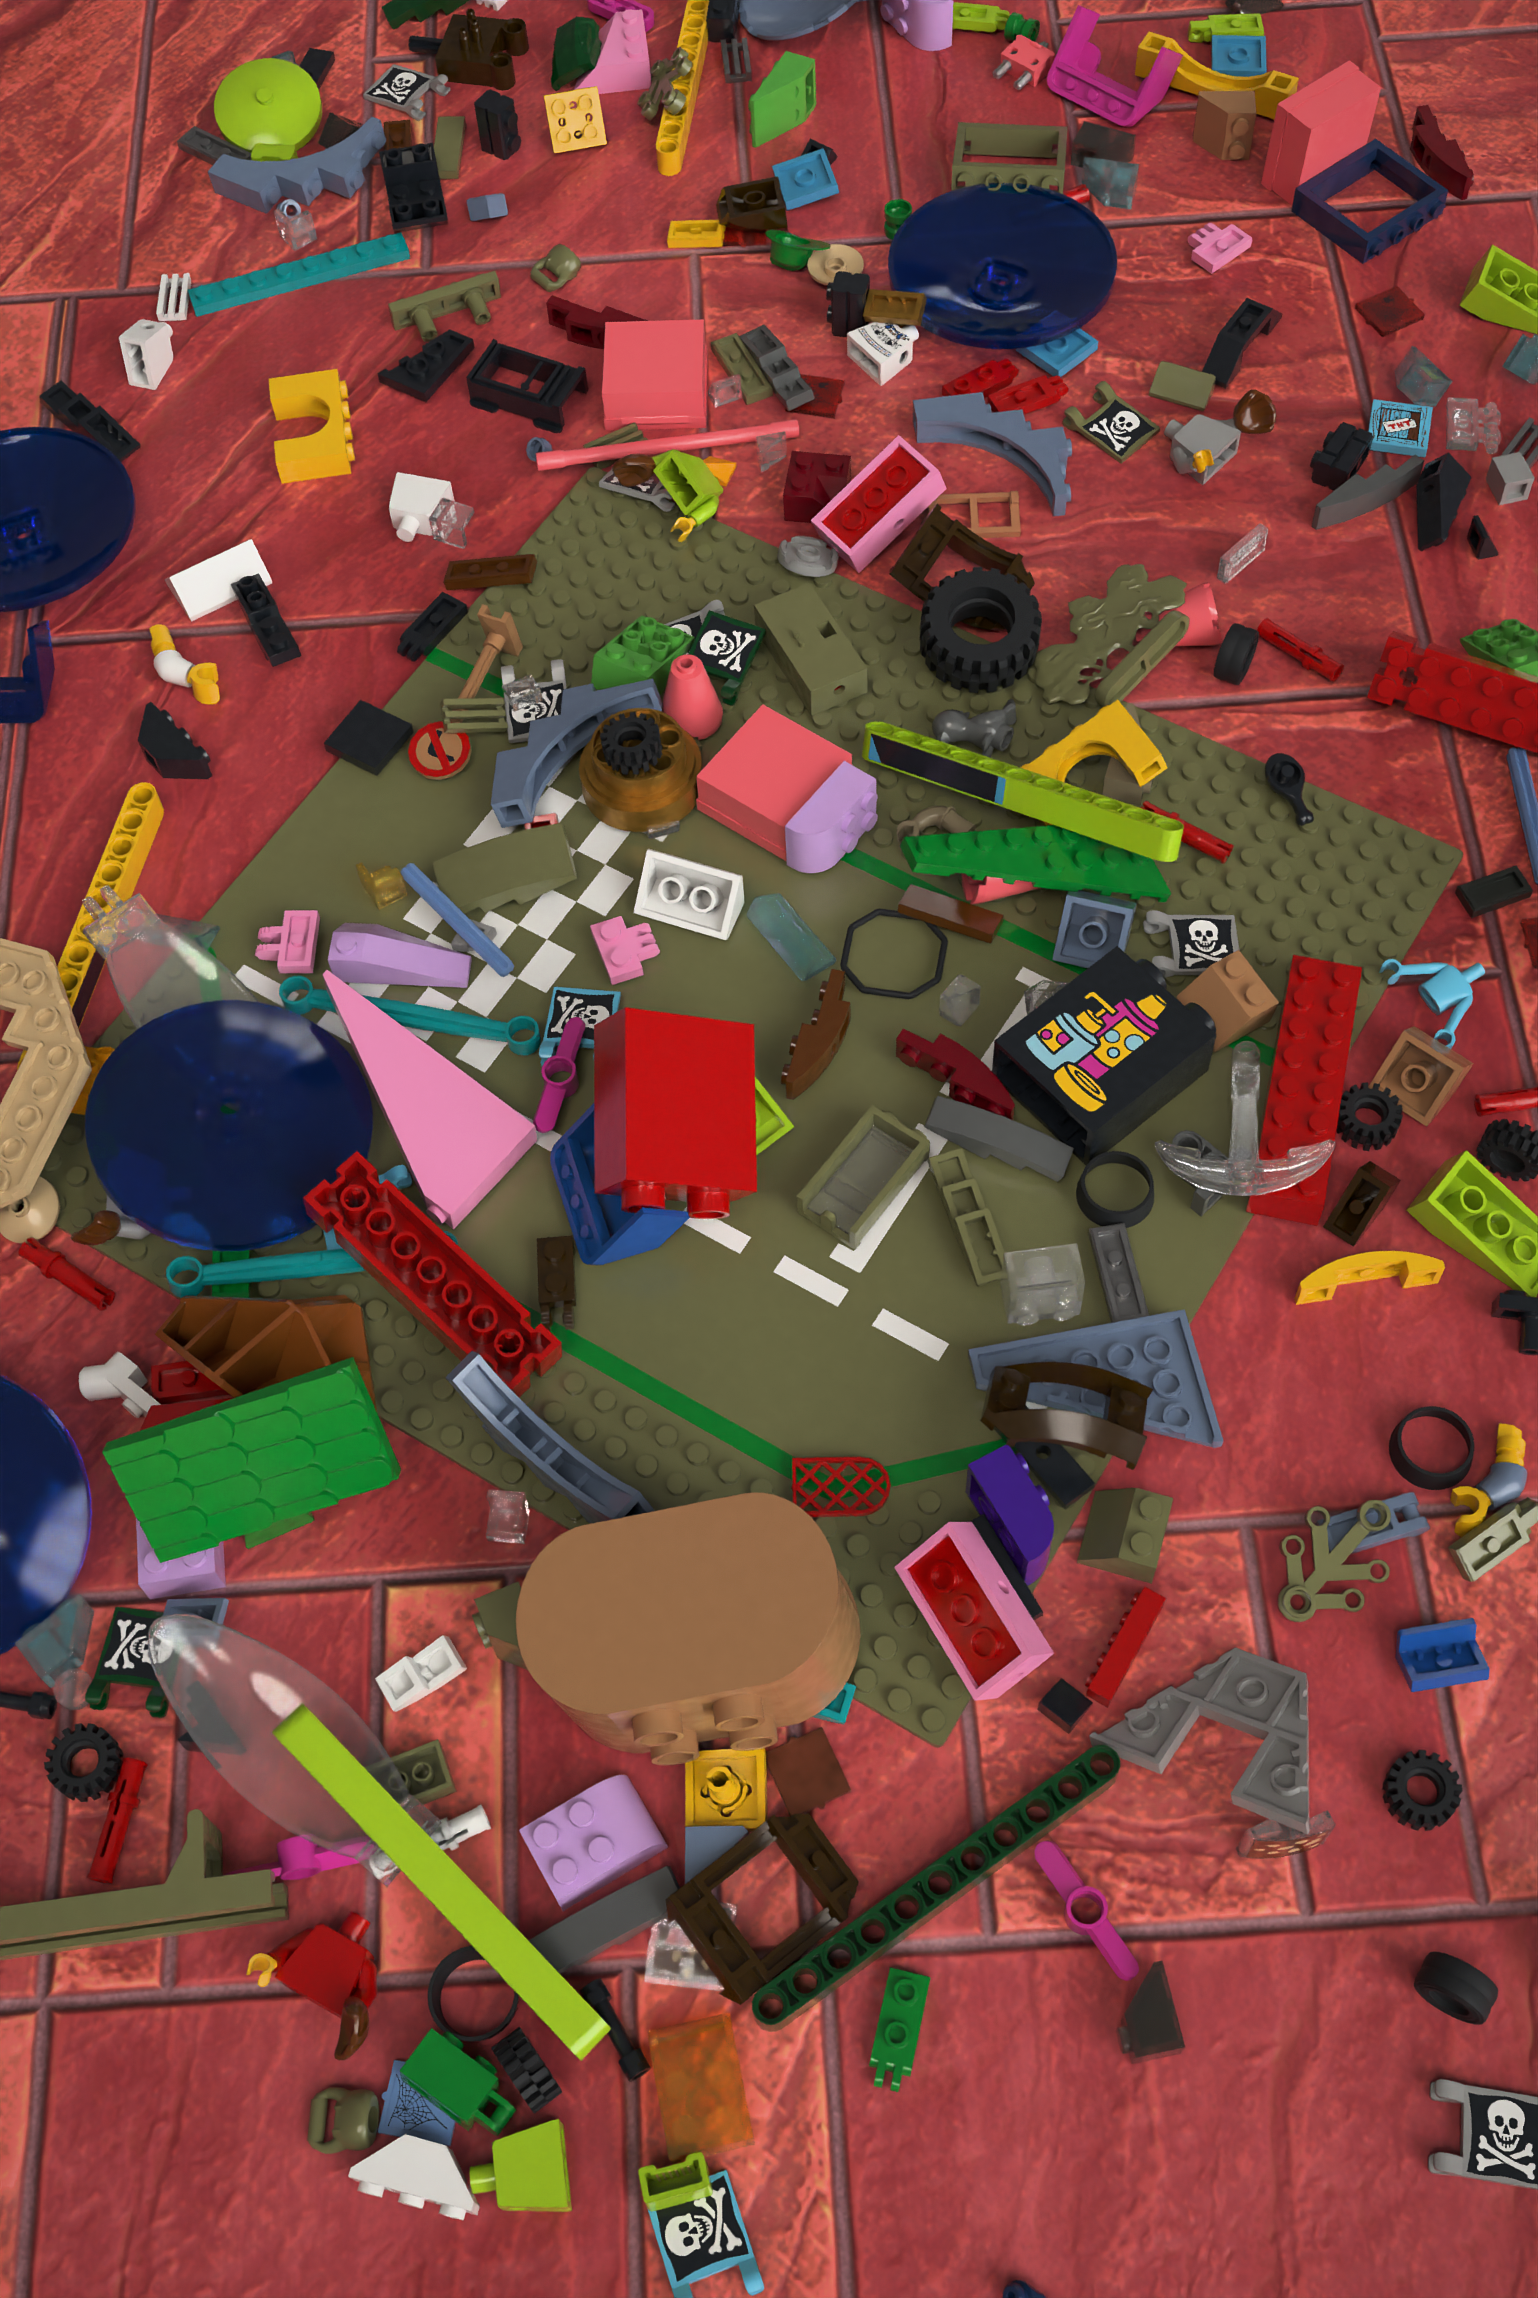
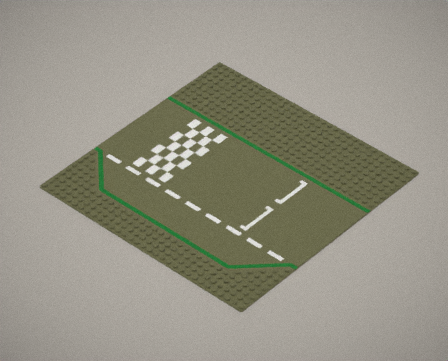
M591 467L515 554L535 555L537 566L532 583L487 587L470 606L468 613L433 649L384 706L383 711L412 724L414 732L378 776L340 758L92 1046L94 1048L113 1047L115 1051L126 1052L127 1061L103 1080L106 1112L100 1117L70 1113L39 1176L48 1180L55 1187L59 1196L60 1212L55 1226L72 1236L74 1232H78L93 1223L94 1215L97 1212L106 1210L108 1161H113V1157L109 1156L104 1160L94 1158L92 1150L95 1146L106 1149L104 1145L95 1142L99 1134L107 1133L111 1135L115 1140V1147L122 1145L164 1164L168 1170V1156L166 1155L168 1121H180L195 1115L212 1126L211 1136L218 1138L215 1131L219 1128L223 1132L228 1130L226 1124L232 1123L234 1128H237L238 1121H244L246 1127H248L249 1123H253L256 1125L257 1130L261 1128L264 1131L274 1153V1160H272L274 1166L272 1170L266 1169L269 1174L266 1179L261 1176L258 1177L260 1184L254 1186L252 1181L248 1182L249 1189L242 1190L240 1184L237 1185L236 1190L231 1189L228 1183L226 1186L222 1185L219 1179L215 1178L208 1164L207 1155H205V1187H191V1201L172 1203V1221L169 1224L161 1225L160 1228L143 1239L115 1236L103 1244L88 1246L179 1300L181 1298L175 1296L169 1288L166 1269L170 1262L182 1256L194 1257L202 1265L212 1264L213 1228H220V1215H228L229 1227H235V1215H243V1227H250V1259L327 1250L323 1229L307 1215L303 1200L305 1195L324 1179L330 1184L336 1181L337 1174L335 1169L356 1151L377 1169L378 1176L398 1165H405L409 1173L410 1171L338 1014L313 1008L301 1015L291 1014L283 1005L279 995V988L283 981L289 977L304 976L311 981L314 989L327 990L323 973L326 970L332 973L328 963V955L333 931L344 923L378 924L453 950L451 942L457 932L400 875L401 869L405 868L408 863H414L438 887L433 865L434 861L481 842L525 830L524 824L502 828L491 806L497 752L528 746V741L509 743L508 730L505 732L466 733L470 739L472 750L469 762L461 772L451 778L442 780L427 779L418 774L409 760L408 748L413 736L427 724L442 721L441 700L459 698L484 648L483 643L486 636L477 615L482 604L489 607L493 617L501 619L505 611L511 613L523 646L518 657L501 651L499 654H496L475 698H503L504 700L501 675L502 666H513L517 686L553 681L551 661L562 659L567 689L591 684L594 654L641 615L654 618L659 623L667 624L702 610L713 600H720L724 607L725 616L755 625V604L810 582L866 665L867 693L811 716L762 641L741 685L735 705L730 706L723 703L720 692L727 681L708 674L723 707L722 723L717 731L706 739L698 740V737H693L699 747L703 769L763 704L851 753L852 765L876 779V794L878 795L876 802L878 818L876 824L870 831H865L861 835L852 852L845 853L828 870L818 873L799 872L787 866V862L697 810V804L687 816L674 824L677 831L650 838L647 832H631L611 827L600 821L585 803L579 774V762L585 748L584 746L571 756L554 774L546 785L534 816L551 813L558 815L559 823L565 826L577 878L522 905L513 899L486 913L480 907L465 913L471 920L496 928L497 935L492 942L514 964L513 971L509 972L507 976L501 977L475 950L469 952L457 951L471 956L472 959L467 988L344 983L360 995L455 1011L506 1023L517 1016H529L539 1026L541 1043L544 1038L554 987L621 992L618 1011L628 1007L754 1024L755 1077L791 1121L794 1128L756 1156L757 1192L730 1202V1216L720 1219L689 1218L657 1249L604 1265H587L583 1263L555 1180L550 1156L554 1144L594 1103L593 1048H578L574 1063L579 1086L573 1095L563 1098L554 1128L548 1133H540L536 1130L537 1142L455 1229H452L445 1222L442 1225L438 1224L427 1214L426 1205L412 1175L411 1186L398 1190L441 1230L452 1233L458 1241V1246L530 1312L531 1327L533 1329L541 1323V1309L538 1301L537 1238L573 1236L576 1286L574 1329H565L562 1318L563 1307L551 1308L553 1325L550 1332L562 1342V1358L542 1377L534 1371L530 1375V1388L520 1399L581 1454L621 1482L638 1490L655 1511L752 1492L773 1494L793 1502V1491L791 1489L792 1458L855 1456L871 1458L883 1466L889 1475L891 1488L889 1498L881 1509L865 1516L812 1517V1519L825 1535L832 1549L837 1569L846 1580L857 1605L860 1619V1646L854 1669L847 1683L856 1686L853 1699L930 1745L939 1748L947 1741L972 1696L894 1567L948 1522H969L980 1516L965 1492L968 1464L1007 1444L994 1429L991 1431L980 1421L987 1391L976 1389L968 1358V1349L1111 1323L1088 1235L1090 1228L1102 1226L1092 1222L1084 1215L1076 1199L1077 1183L1086 1165L1072 1153L1063 1178L1056 1182L1028 1166L1019 1170L992 1155L983 1159L925 1128L924 1125L935 1098L941 1096L953 1100L949 1097L950 1083L937 1081L928 1072L918 1067H910L896 1057V1038L903 1028L932 1043L935 1042L941 1033L969 1050L992 1071L994 1041L1088 969L1052 960L1065 900L1069 891L1040 888L981 904H972L1004 915L1002 925L992 943L937 926L948 940L942 978L938 984L913 999L862 993L845 975V992L842 1001L850 1002L851 1021L835 1057L821 1076L794 1100L787 1099L786 1085L781 1084V1076L784 1065L791 1064L793 1056L789 1055L793 1035L799 1036L802 1023L811 1025L814 1010H820L822 1001H819V993L822 981L828 982L831 969L842 971L840 963L847 929L850 924L875 909L898 911V904L910 884L969 904L971 900L967 901L964 896L961 873L950 874L948 877L912 872L900 848L904 837L899 842L897 839V827L901 822L912 820L921 810L930 806H953L957 814L976 825V831L1044 826L1038 819L862 758L865 724L874 721L885 722L936 739V736L933 734L932 723L939 713L954 709L963 711V713L969 712V719L984 712L1002 710L1007 701L1013 699L1016 704V722L1010 725L1014 729L1013 738L1004 751L1001 752L994 748L990 758L1021 767L1042 755L1044 750L1050 745L1060 742L1076 726L1084 724L1093 718L1102 706L1095 700L1096 688L1089 686L1090 693L1088 698L1081 704L1071 705L1062 700L1048 704L1047 700L1043 698L1044 689L1036 685L1035 674L1037 669L1034 663L1027 669V673L1021 679L1017 680L1014 677L1013 685L1007 688H1003L1002 685L998 686L995 692L986 693V689L978 690V693H970L968 688L955 689L951 687L950 681L947 680L944 683L936 677V670L930 671L925 664L926 658L921 654L919 640L922 611L834 572L820 577L794 573L779 563L777 557L779 548L712 518H709L698 527L693 526L686 540L679 542L678 539L683 534V531L674 529V531L670 532L678 518L685 517L688 519V515H684L676 503L671 511L666 512L651 501L599 487V481L608 472ZM956 626L952 627L953 631L965 641L974 644L992 643ZM664 689L663 693H662L661 696H660L662 701H663L665 689ZM1122 700L1120 703L1126 709L1127 702ZM1135 706L1141 729L1162 754L1167 769L1154 778L1150 794H1143L1140 805L1127 804L1144 808L1143 803L1147 800L1169 813L1174 811L1180 814V819L1229 844H1233L1234 847L1230 856H1226L1227 861L1224 864L1181 842L1177 860L1173 862L1154 860L1171 891V895L1166 902H1158L1157 897L1141 896L1139 900L1130 899L1129 894L1112 892L1108 897L1137 903L1125 953L1135 962L1139 959H1146L1152 963V959L1155 956H1165L1172 959L1169 931L1166 930L1155 934H1147L1144 931L1143 922L1146 920L1148 911H1160L1167 915H1234L1240 952L1279 1002L1268 1023L1214 1053L1213 1051L1209 1069L1205 1074L1107 1151H1121L1138 1157L1147 1165L1153 1177L1154 1204L1150 1213L1140 1223L1126 1228L1149 1316L1185 1309L1190 1325L1254 1216V1213L1246 1212L1286 980L1293 955L1362 967L1349 1048L1350 1052L1389 985L1387 983L1388 979L1395 974L1391 969L1379 973L1382 964L1388 959H1395L1402 963L1460 864L1463 852L1306 781L1304 782L1302 799L1306 808L1313 813L1314 821L1300 826L1296 823V814L1291 804L1276 794L1268 785L1265 777V763ZM469 709V710H495V709ZM496 718L463 719L462 723L496 722ZM968 741L948 743L981 755L983 752L982 748ZM1093 755L1080 760L1068 772L1065 783L1102 795L1104 779L1111 756ZM929 826L920 832V836L947 834L950 832L946 829L940 830L937 826ZM647 849L742 875L745 903L728 940L712 937L634 913ZM1083 888V890H1081L1085 892L1099 894L1098 892L1092 889ZM318 910L320 923L313 973H279L277 968L278 961L259 960L255 956L257 945L269 944L258 939L259 929L262 927L283 926L285 911ZM878 915L854 930L847 967L864 987L910 993L935 978L941 940L924 921ZM622 916L626 928L648 923L660 953L655 957L640 961L644 975L612 985L591 934L590 926ZM1173 975L1164 978L1167 985L1166 990L1176 998L1199 975ZM304 989L296 990L287 999L290 1001L301 1000L309 991ZM403 1026L533 1123L544 1088L541 1058L539 1057L540 1047L532 1054L517 1055L509 1049L507 1042L458 1036ZM523 1029L516 1032L512 1039L524 1042L532 1038L534 1032ZM559 1071L554 1073L549 1080L563 1082L571 1074L566 1071ZM1009 1093L1015 1104L1014 1121L1058 1140ZM872 1105L881 1111H889L900 1123L910 1129L916 1128L927 1137L930 1141L929 1157L963 1148L972 1177H976L985 1206L990 1209L1012 1276L980 1286L976 1285L949 1222L927 1161H924L863 1237L856 1250L800 1215L797 1210V1195ZM1185 1130L1194 1131L1228 1158L1241 1146L1253 1155L1248 1172L1202 1216L1190 1208L1196 1189L1177 1175L1168 1163L1174 1136ZM870 1137L841 1174L848 1175L851 1181L877 1196L906 1158ZM250 1147L235 1149L229 1154L227 1161L230 1164L243 1163L253 1155V1150ZM1180 1151L1184 1155H1193L1189 1151ZM1107 1163L1097 1166L1085 1176L1086 1190L1091 1199L1099 1206L1112 1211H1126L1135 1208L1144 1201L1150 1188L1141 1173L1130 1166L1119 1163ZM1213 1172L1207 1173L1211 1177H1220ZM838 1179L827 1190V1192L862 1214L872 1202L849 1186H841ZM665 1200V1210L687 1212V1202ZM191 1270L182 1271L175 1276L173 1281L179 1284H188L198 1277V1273ZM367 1271L250 1283V1298L296 1300L346 1295L363 1310L376 1408L380 1419L567 1530L590 1524L566 1496L545 1487L524 1461L500 1449L482 1427L484 1423L445 1378L461 1361ZM205 1285L201 1293L196 1296H212V1285ZM515 1348L512 1351H508L506 1349L503 1350L504 1353H513L516 1351ZM1026 1401V1406L1029 1409H1056ZM1062 1445L1095 1482L1096 1486L1113 1455L1107 1453L1104 1459L1089 1452ZM1037 1454L1041 1459L1048 1458L1046 1454ZM830 1463L829 1465L836 1471L843 1463ZM854 1463L861 1470H863L868 1465L863 1463ZM816 1464L802 1465L810 1471ZM822 1466L813 1475L824 1483L832 1474ZM848 1466L840 1475L847 1482H851L858 1473ZM796 1467L797 1484L805 1474ZM872 1467L866 1473L874 1482L883 1476L875 1467ZM1030 1471L1028 1476L1034 1486L1039 1484L1048 1496L1050 1502L1048 1508L1054 1521V1533L1046 1571L1093 1489L1065 1510ZM809 1478L800 1488L810 1496L818 1486ZM836 1478L827 1486L835 1495L845 1487ZM861 1478L853 1487L863 1495L871 1485ZM885 1481L880 1485L884 1491H886L887 1487ZM849 1490L840 1500L850 1508L858 1498ZM875 1490L867 1500L875 1506L882 1500L883 1496ZM796 1491L797 1506H800L806 1499ZM824 1491L814 1499L822 1508L832 1500ZM836 1503V1504H835L831 1509H829L828 1511L844 1510V1509H842V1508ZM862 1503L856 1510L868 1509V1507ZM811 1504L803 1509L804 1511H818ZM1045 1571L1035 1582L1028 1585L1032 1594Z

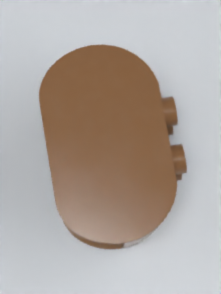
M752 1492L586 1524L559 1535L539 1553L525 1576L517 1603L516 1634L522 1659L533 1679L587 1735L609 1748L622 1752H650L651 1761L655 1765H677L697 1759L700 1756L698 1747L700 1742L729 1737L730 1748L738 1751L757 1750L772 1746L778 1742L777 1728L806 1721L826 1708L844 1688L854 1669L860 1646V1619L853 1594L841 1572L837 1569L832 1549L822 1530L812 1517L802 1508L785 1498L768 1493Z

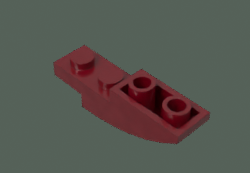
M1428 105L1417 106L1412 128L1413 137L1410 151L1417 163L1430 178L1460 200L1467 199L1469 189L1474 183V174L1465 161L1464 151L1460 150L1456 139L1446 141L1445 135L1441 134L1438 127L1437 118L1433 116Z
M553 295L546 302L550 325L566 330L568 341L597 349H604L605 322L648 321L606 306L600 313Z
M904 1028L896 1038V1057L910 1067H918L928 1072L937 1081L950 1083L949 1097L953 1100L984 1109L1011 1120L1014 1119L1015 1104L1008 1091L997 1076L973 1053L941 1033L935 1042L932 1043Z

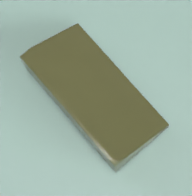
M1161 361L1152 382L1149 396L1204 411L1214 392L1216 377L1212 374Z

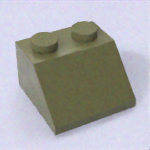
M1139 1488L1095 1491L1077 1563L1152 1584L1173 1498Z
M518 1581L474 1599L479 1612L473 1614L472 1617L485 1649L493 1646L497 1658L528 1670L522 1659L516 1634V1611L521 1590Z

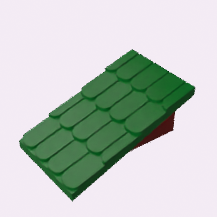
M354 1357L236 1398L152 1405L140 1431L107 1442L102 1451L108 1465L111 1466L110 1468L120 1488L126 1494L125 1497L137 1520L140 1521V1526L151 1547L154 1548L160 1563L217 1547L221 1541L266 1529L274 1522L338 1504L340 1499L385 1487L391 1481L397 1480L401 1472V1467Z

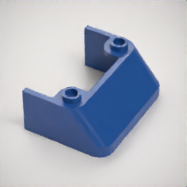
M594 1103L554 1144L550 1156L551 1167L583 1263L587 1265H604L657 1249L690 1218L686 1211L644 1207L637 1213L624 1212L621 1210V1196L595 1194Z

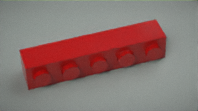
M1145 1586L1141 1593L1136 1591L1130 1602L1133 1608L1130 1613L1125 1611L1119 1622V1625L1122 1626L1119 1633L1114 1632L1107 1644L1111 1646L1108 1653L1102 1652L1096 1664L1099 1666L1096 1674L1091 1673L1085 1683V1686L1088 1687L1086 1696L1108 1708L1162 1610L1166 1600L1165 1597Z

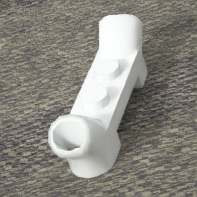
M118 1351L105 1364L85 1366L79 1373L80 1392L89 1401L121 1397L125 1400L122 1403L123 1407L137 1419L141 1415L146 1417L152 1405H161L142 1389L148 1381L140 1368Z

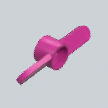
M573 1017L566 1023L556 1055L548 1058L542 1066L541 1073L544 1088L533 1119V1124L540 1133H548L554 1128L563 1098L573 1095L579 1086L574 1061L585 1030V1022L579 1017ZM559 1071H566L571 1074L563 1082L549 1080L554 1073Z
M315 1836L291 1837L280 1841L276 1845L277 1862L240 1869L224 1875L271 1869L275 1873V1877L280 1876L282 1880L305 1879L324 1870L369 1861L370 1856L376 1855V1844L370 1838H360L318 1848L317 1837Z
M1049 1840L1040 1842L1035 1848V1858L1066 1903L1064 1918L1068 1927L1077 1934L1089 1935L1115 1974L1122 1980H1132L1139 1972V1965L1107 1919L1108 1905L1104 1895L1093 1887L1085 1886L1055 1842ZM1078 1898L1093 1900L1100 1908L1101 1915L1099 1920L1093 1924L1078 1922L1071 1913V1904Z

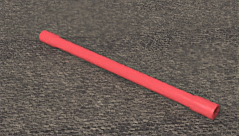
M797 419L736 429L573 450L535 453L538 471L564 468L570 465L616 460L630 454L654 455L662 454L672 449L685 451L769 439L799 437V425Z

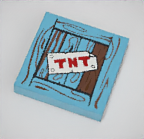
M1373 399L1368 432H1371L1374 436L1370 450L1426 457L1433 407Z

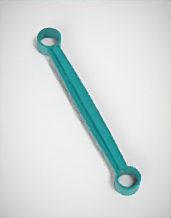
M304 976L289 977L283 981L279 988V995L283 1005L291 1014H305L313 1008L337 1013L327 990L314 989L311 981ZM304 989L309 991L301 1000L290 1001L287 999L296 990ZM362 995L405 1027L507 1042L509 1049L517 1055L532 1054L541 1044L539 1026L529 1016H517L506 1023L455 1011ZM523 1029L534 1032L533 1037L524 1042L512 1039L516 1032Z
M442 1230L458 1245V1241L452 1233ZM344 1249L251 1258L202 1265L194 1257L182 1256L170 1262L166 1269V1277L171 1292L175 1296L182 1298L186 1295H198L205 1285L307 1278L366 1270ZM191 1270L198 1273V1277L188 1284H179L173 1281L175 1276L182 1271Z

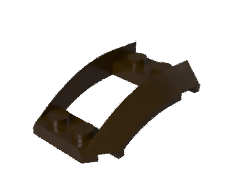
M938 504L934 506L920 523L921 526L889 571V575L918 598L926 601L928 593L933 587L925 582L924 578L947 545L964 558L991 571V568L1001 570L1000 574L1006 576L1009 573L1017 577V583H1025L1030 591L1035 584L1031 573L1026 572L1022 562L1023 556L1020 553L1015 555L989 543L969 530L957 519L955 521L951 520L940 511L942 507ZM975 616L961 620V622L976 628L996 631L1005 630L1000 623L987 617Z
M1033 1362L995 1366L990 1374L980 1421L991 1431H993L994 1427L999 1429L1008 1438L1006 1445L1013 1448L1016 1442L1059 1444L1080 1449L1104 1459L1107 1453L1127 1461L1126 1468L1134 1470L1147 1439V1436L1143 1435L1147 1399L1153 1388L1105 1369L1076 1363ZM1036 1382L1067 1384L1106 1395L1103 1419L1067 1410L1025 1409L1029 1385Z
M793 1814L790 1817H776L773 1815L665 1899L668 1922L671 1923L673 1920H676L721 1983L724 1990L719 1994L741 2005L849 1917L847 1912L850 1901L855 1897L859 1881L810 1814ZM775 1841L824 1909L763 1958L759 1959L714 1897L711 1890Z

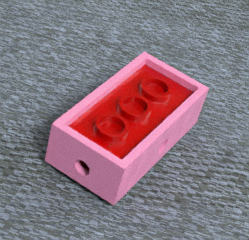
M898 435L811 519V522L819 537L828 546L836 549L838 555L860 573L947 488L939 470Z
M948 1522L894 1567L974 1701L1000 1697L1054 1654L973 1522Z

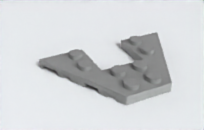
M1234 1648L1220 1656L1219 1660L1215 1663L1207 1664L1193 1672L1194 1678L1176 1689L1172 1686L1148 1699L1143 1707L1126 1712L1123 1721L1099 1735L1093 1732L1089 1736L1092 1747L1096 1745L1109 1746L1117 1752L1119 1758L1162 1774L1200 1715L1264 1740L1231 1792L1232 1803L1305 1834H1308L1310 1831L1308 1680L1304 1672Z

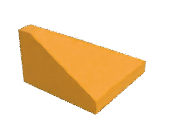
M708 456L703 460L714 477L719 480L720 485L726 487L737 467V463Z

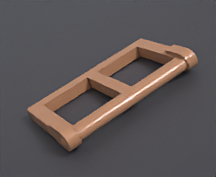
M1018 491L941 494L928 506L929 514L936 504L969 503L971 528L968 529L981 538L1020 537L1021 535ZM1009 502L1011 526L979 527L977 503Z

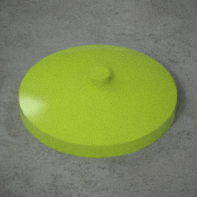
M263 58L240 65L224 78L215 95L214 114L224 139L243 150L252 153L256 143L294 145L296 151H298L313 138L320 126L322 101L316 83L304 69L286 60Z

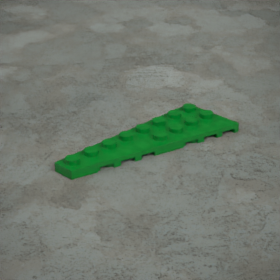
M1056 825L904 837L900 844V848L912 872L948 877L950 874L963 873L972 877L973 880L983 881L985 876L1003 878V883L1014 884L1015 880L1032 882L1033 887L1071 892H1078V890L1085 888L1092 889L1104 896H1110L1112 892L1129 894L1130 899L1137 900L1141 896L1157 897L1158 902H1166L1171 895V891L1153 859Z

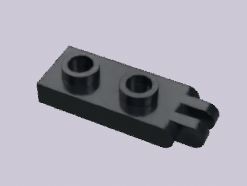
M442 592L401 635L397 653L402 656L407 655V659L413 662L422 654L428 656L468 613L467 604Z

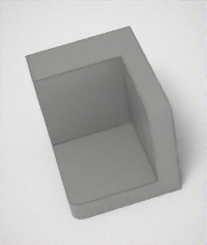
M1517 452L1493 457L1486 476V482L1497 503L1504 505L1527 500L1535 477L1522 453Z

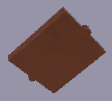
M822 1727L797 1739L792 1736L789 1738L788 1743L766 1752V1764L790 1816L793 1814H804L817 1807L822 1810L825 1808L826 1803L851 1792V1788Z

